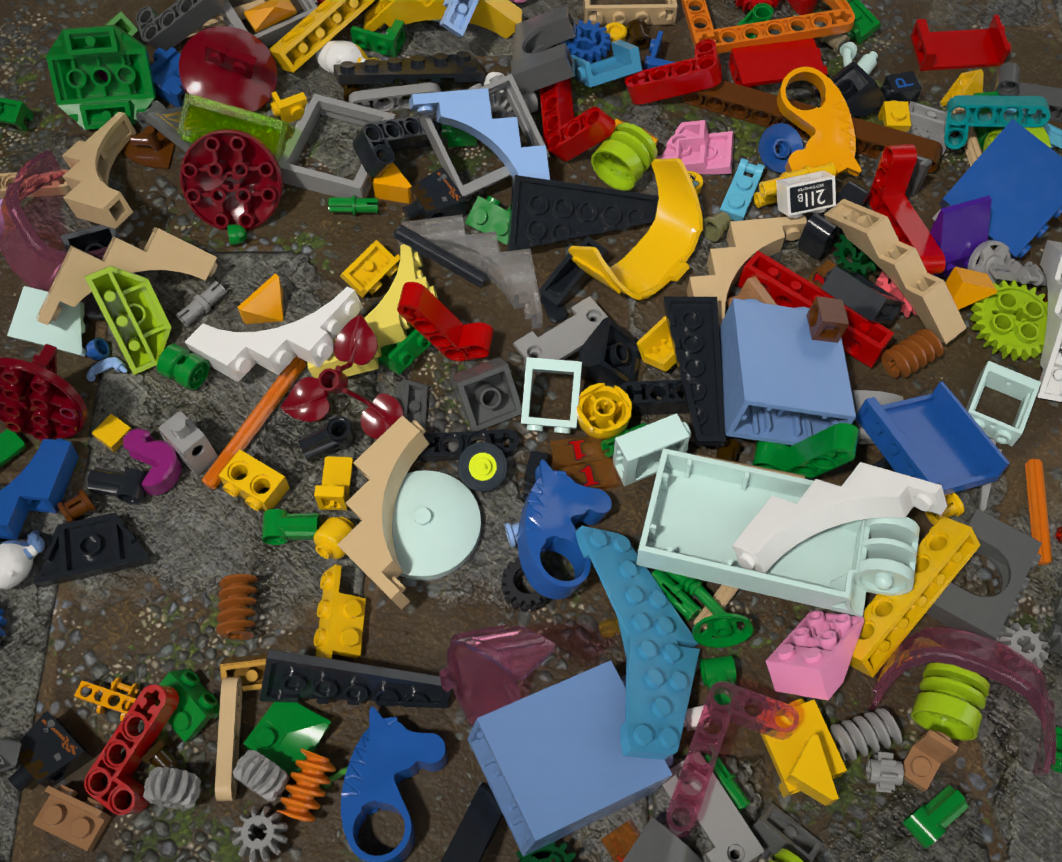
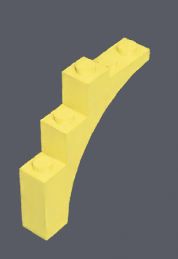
M405 244L400 245V263L397 275L389 291L380 303L365 317V320L376 334L378 340L377 353L365 365H358L353 362L351 368L343 371L347 377L379 369L378 357L382 356L380 347L396 344L407 337L406 329H410V324L397 311L401 291L406 282L422 284L438 299L435 287L429 286L426 276L424 277L422 271L419 270V267H422L419 252H414L412 248ZM333 352L319 368L308 362V369L311 375L318 379L319 374L324 369L331 368L335 370L337 365L342 366L347 362L339 361Z

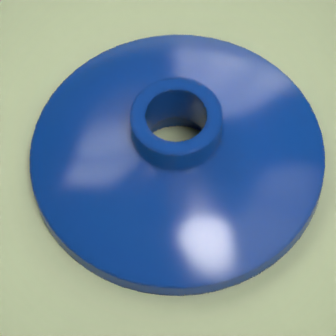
M784 123L768 127L763 132L759 141V154L762 162L768 169L776 173L786 172L785 164L790 155L797 150H803V142L799 133L792 126ZM775 146H777L779 149L778 153L776 152Z

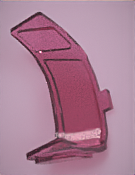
M51 150L39 153L18 170L14 182L8 185L0 206V250L12 270L29 286L49 292L67 253L50 248L39 238L23 212L20 202L30 194L63 176V172ZM108 247L86 253L102 260Z
M506 624L455 634L451 638L450 646L447 649L448 665L439 672L442 689L449 692L453 688L456 699L467 721L473 727L478 717L522 699L515 678L524 680L555 651V643L521 626L509 627Z
M941 627L922 629L919 633H915L904 643L900 644L878 671L871 692L873 696L868 709L873 711L886 690L900 674L909 668L928 662L955 665L1007 685L1027 699L1042 723L1043 733L1033 775L1038 777L1047 775L1051 764L1055 765L1057 748L1055 704L1050 702L1045 677L1031 661L1008 646L964 630Z

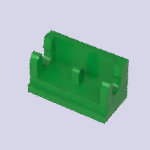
M0 97V122L16 125L20 130L26 131L28 128L24 125V118L32 121L34 114L22 101Z

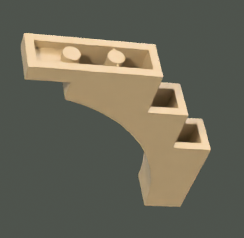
M845 199L824 214L827 220L842 228L850 242L862 250L885 272L911 304L925 328L931 330L941 342L947 344L967 328L944 280L927 273L916 248L899 241L887 216Z
M806 215L798 218L778 217L731 221L727 233L729 247L710 249L707 261L709 275L690 277L687 296L717 297L720 327L725 317L726 299L732 287L741 277L746 263L757 251L771 256L781 251L784 240L794 241L800 239L807 223Z
M154 227L144 250L113 236L102 260L70 246L36 319L45 325H49L51 320L56 321L62 309L58 305L60 301L75 307L85 296L92 292L84 276L110 265L131 273L148 270L176 271L193 275L206 281L208 276H213L217 268V263L215 262L217 257Z
M401 416L353 462L369 481L346 504L362 521L337 544L401 610L410 601L403 594L406 588L396 579L403 573V570L397 559L393 542L392 519L394 505L407 472L421 452L429 445L423 436L426 432L424 428L415 420L410 423L404 416Z

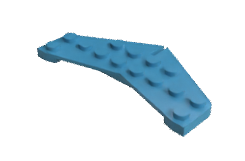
M581 526L575 532L578 546L584 558L591 559L615 610L627 658L625 723L620 725V743L623 756L665 760L674 755L679 748L700 649L693 647L699 643L694 640L692 633L648 569L644 566L636 565L638 554L625 536L619 533Z

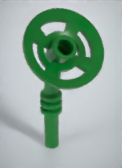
M663 571L683 586L685 592L691 596H696L713 614L700 620L693 627L692 634L697 643L707 647L724 648L740 644L752 635V622L742 615L726 613L721 605L702 586L703 583L700 580L697 581L695 578ZM737 622L745 624L742 630L737 628ZM707 624V629L701 632V626Z

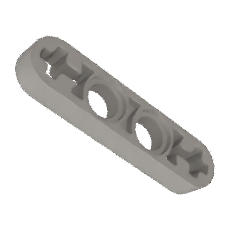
M428 82L361 90L351 93L348 101L349 103L385 112L410 109V99H402L403 96L441 92V88L437 83ZM381 98H388V99H389V100L386 101V102H379V101H378V100L381 99Z

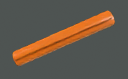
M1029 459L1025 463L1031 536L1042 543L1038 551L1041 558L1037 565H1049L1052 562L1043 462L1040 459Z

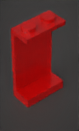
M999 15L993 16L988 29L930 32L926 19H917L910 36L920 71L996 67L1004 64L1011 52V44L1007 41L1005 26L1001 23Z
M814 38L731 48L728 67L733 83L751 88V86L780 83L783 82L788 73L800 67H812L827 76V67L822 63L821 50L817 48Z

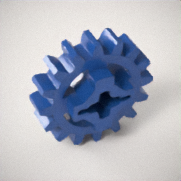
M579 20V24L576 25V37L560 42V44L566 43L571 55L584 59L591 64L592 60L600 61L601 56L607 57V51H610L611 44L610 33H606V27L600 28L599 22L593 25L591 20H588L587 23Z

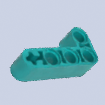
M954 96L950 98L946 105L944 143L950 149L963 147L968 138L969 126L1006 127L1014 119L1023 127H1041L1050 119L1048 102L1041 96ZM959 107L965 109L959 114L952 112L955 108ZM982 108L991 109L986 114L978 113V111ZM1010 108L1017 109V111L1013 114L1004 113L1006 110ZM953 131L961 132V134L957 137H952L949 135Z

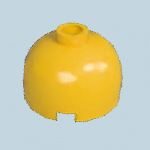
M605 383L591 385L581 392L576 413L578 423L586 434L596 439L607 440L618 436L626 429L631 419L632 403L628 394L618 386L614 385L613 388L605 386Z

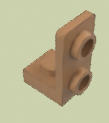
M927 731L912 743L902 761L904 770L903 780L920 791L925 792L941 763L955 755L958 746L951 743V738L942 732Z

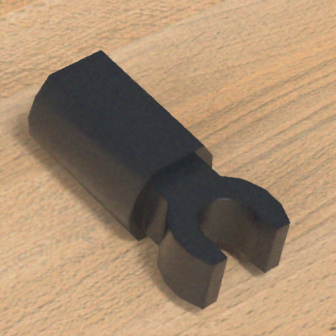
M531 451L524 474L525 484L522 500H526L536 482L535 469L539 466L540 461L544 460L546 463L548 461V455L543 452Z

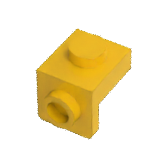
M276 91L271 93L273 102L270 103L273 114L275 117L279 116L284 125L302 118L305 106L308 103L303 92L280 100Z
M884 101L878 113V119L883 120V124L886 127L908 132L911 128L908 102Z

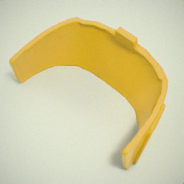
M679 158L654 159L651 165L655 174L659 196L656 217L648 232L622 260L609 267L596 247L571 246L568 249L569 253L573 256L572 260L584 272L618 294L623 292L636 300L649 298L664 288L670 281H678L690 268L686 262L695 250L700 233L703 231V219L698 195L683 161Z

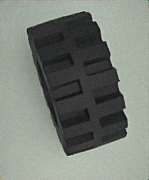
M519 557L515 558V562L511 561L507 565V569L503 571L502 591L507 603H511L514 609L521 608V612H526V609L534 612L538 607L542 609L545 607L546 602L549 603L550 598L544 597L537 591L525 594L517 589L515 583L520 576L524 575V571ZM545 561L541 562L545 571L553 577L552 569L548 568V564Z

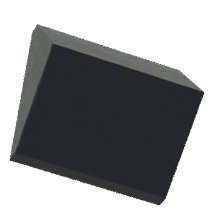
M96 225L61 235L67 252L70 246H73L101 260L113 236L122 240L117 228L114 229L104 225Z

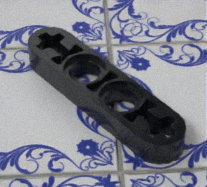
M508 429L423 434L429 445L426 452H421L416 460L419 462L459 460L460 454L466 447L478 439L491 443V439H494L495 445L503 451L505 457H511L518 451L519 439L514 431ZM504 439H509L510 445L508 448H505L503 445ZM449 441H455L459 444V448L454 452H448L444 449V445ZM435 443H439L438 445H439V451H440V452H436V449H435V448H436V445H435Z

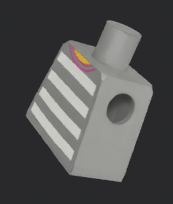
M177 412L158 428L163 440L176 450L180 459L197 477L212 466L218 458L206 436L183 412ZM197 446L200 453L192 455L193 449Z

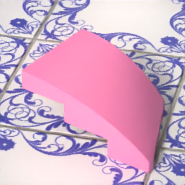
M705 120L683 122L676 129L675 135L666 143L667 148L663 154L656 158H679L683 161L687 171H694L698 174H732L733 131L709 134Z

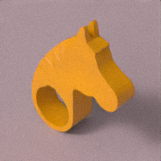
M800 67L792 70L787 74L777 94V105L785 118L809 134L811 138L803 150H797L790 155L785 164L786 172L800 170L804 166L814 168L832 162L836 169V177L844 172L858 177L861 173V168L855 159L856 138L849 108L839 88L830 78L815 68ZM800 80L812 83L820 92L821 107H816L812 110L795 108L786 97V87Z

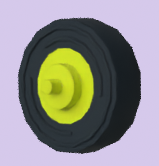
M475 442L466 447L460 454L457 464L458 474L462 482L470 489L479 492L491 491L498 487L505 479L508 470L507 459L503 451L495 444L488 442Z

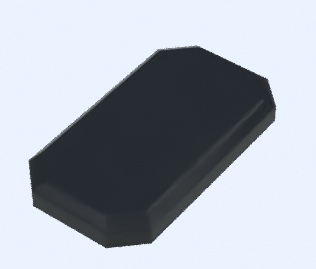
M541 296L540 302L551 323L557 324L567 320L568 313L563 304L557 307Z

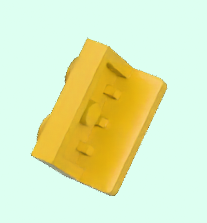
M375 240L340 277L362 298L368 292L373 295L383 285L380 280L385 275L390 278L398 270L399 266L397 263L400 260V255L397 254L394 257L379 241Z
M665 315L637 342V346L643 362L667 372L676 363V358Z

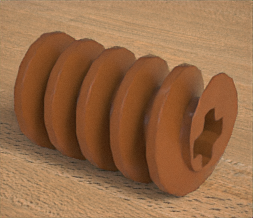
M921 329L915 334L908 336L907 339L900 341L899 344L893 345L891 349L885 350L881 355V361L886 372L891 377L898 378L900 375L905 378L910 376L911 372L918 371L919 367H925L928 362H933L936 357H941L944 353V348L939 338L931 330Z
M233 574L220 580L219 586L222 590L219 591L218 597L221 601L217 606L220 611L217 615V621L220 624L217 625L216 632L221 637L232 640H250L254 638L255 634L247 632L246 629L255 627V622L247 620V618L256 615L255 610L248 608V606L255 605L257 602L255 598L248 597V595L257 593L256 587L249 586V584L258 581L256 576L251 574Z

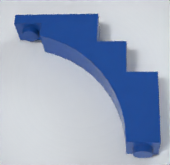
M43 439L38 451L25 469L10 484L0 490V538L17 540L29 511L57 514L59 509L57 503L62 502L79 458L71 442L64 439Z

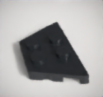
M116 512L57 525L52 536V543L47 548L43 557L45 563L40 574L35 575L34 584L39 588L151 563V559Z

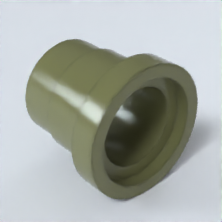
M720 211L712 217L709 216L703 219L702 234L704 237L713 242L719 240L729 228L730 216L726 212Z

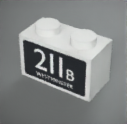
M824 170L776 180L778 210L789 218L801 217L806 212H825L827 208L836 206L835 176Z

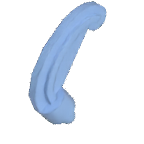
M110 357L92 366L86 378L92 382L96 378L95 375L111 368L123 373H127L128 370L125 368V363L120 359Z

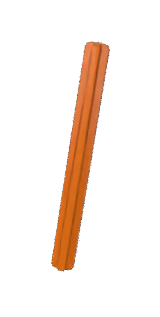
M296 356L280 373L202 478V482L211 489L217 488L221 482L219 474L239 449L245 450L306 367L305 360Z

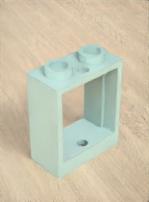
M526 358L521 424L527 425V430L543 432V427H553L554 433L570 434L571 429H576L582 362ZM533 371L574 375L570 420L529 417Z
M988 361L978 376L966 410L988 437L995 439L1000 444L1013 446L1023 433L1041 382ZM984 386L1021 400L1012 426L975 411Z
M677 413L615 438L612 464L624 487L657 474L663 448L686 453L691 432L686 422H681Z

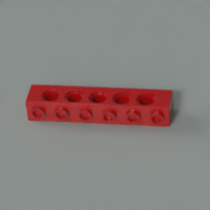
M757 251L746 263L738 286L742 288L748 278L756 276L777 305L791 308H810L816 296L834 298L820 287L760 251ZM844 304L849 323L841 337L844 352L872 368L886 350L894 332L879 323L871 322Z

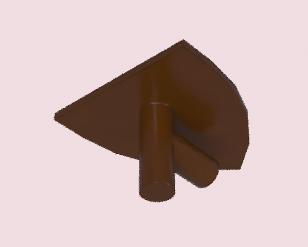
M147 126L144 129L145 132L131 135V139L121 150L125 156L142 166L169 169L175 144L157 129H154V127Z

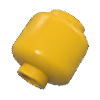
M330 517L314 533L313 540L316 545V552L325 559L339 560L343 558L346 554L337 544L355 528L354 524L344 517Z

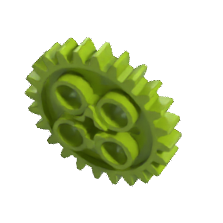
M1002 280L999 285L994 282L993 284L998 293L975 302L971 308V311L974 313L970 320L976 322L972 326V330L980 331L976 338H984L986 340L983 345L984 348L990 345L993 346L992 354H995L998 350L1001 351L1002 359H1005L1009 354H1011L1013 361H1016L1020 356L1024 361H1027L1031 356L1035 359L1043 352L1048 315V302L1043 301L1045 294L1037 296L1035 294L1036 287L1029 291L1027 290V284H1022L1018 287L1015 280L1009 286L1005 280Z

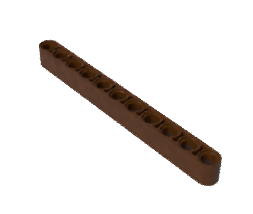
M721 80L713 88L682 95L683 101L688 105L767 128L778 123L788 124L799 133L801 138L808 140L811 138L809 134L782 115L777 105V95ZM788 99L792 106L800 110L816 108V106ZM851 117L856 138V154L878 160L880 153L886 146L913 144L916 148L917 156L933 161L928 173H933L937 170L943 150L939 142Z

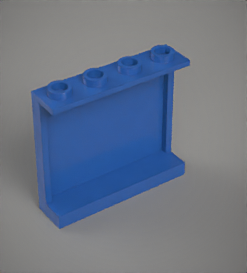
M1012 119L945 195L939 205L945 208L989 195L992 202L988 238L1006 244L1009 247L1012 259L1017 256L1022 258L1032 247L1028 243L1035 236L1039 239L1049 228L1046 224L1052 216L1056 219L1062 213V157Z
M943 381L939 382L932 394L880 405L875 397L867 398L856 415V420L895 472L942 485L944 495L997 481L1010 464Z

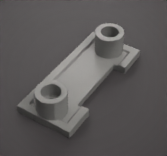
M589 296L571 307V311L575 314L571 318L540 337H537L532 331L515 341L513 346L524 358L525 368L527 357L564 360L580 350L581 346L601 321L608 316Z
M699 751L670 769L672 776L662 787L672 803L682 797L714 846V849L705 854L710 862H750L765 852ZM686 773L689 776V780L682 781L680 775ZM732 850H736L739 853L738 859L731 858L730 852Z

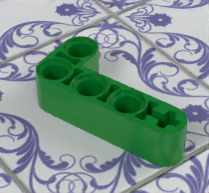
M837 423L790 447L785 444L758 440L753 465L800 474L812 479L855 459L859 430L852 424Z

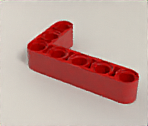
M570 78L540 89L544 144L547 150L564 162L571 160L605 140L614 132L616 127L615 120L598 107H592L574 118Z
M913 144L886 146L882 152L870 189L872 193L869 199L870 206L873 211L888 217L900 242L916 248L927 273L931 275L941 274L946 266L944 253L905 195L917 161L916 148Z

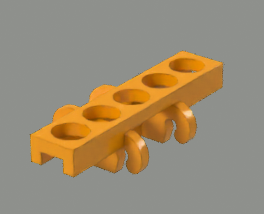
M117 677L111 682L109 690L82 680L74 697L98 705L96 712L101 715L105 711L103 707L120 712V721L122 722L136 700L135 696L139 693V685L137 683H134L132 686L121 683L122 679ZM85 687L92 689V693L87 697L81 694ZM120 689L128 692V694L124 695L118 693V690ZM98 692L103 693L100 701L95 700ZM119 696L120 702L118 705L110 706L111 699Z

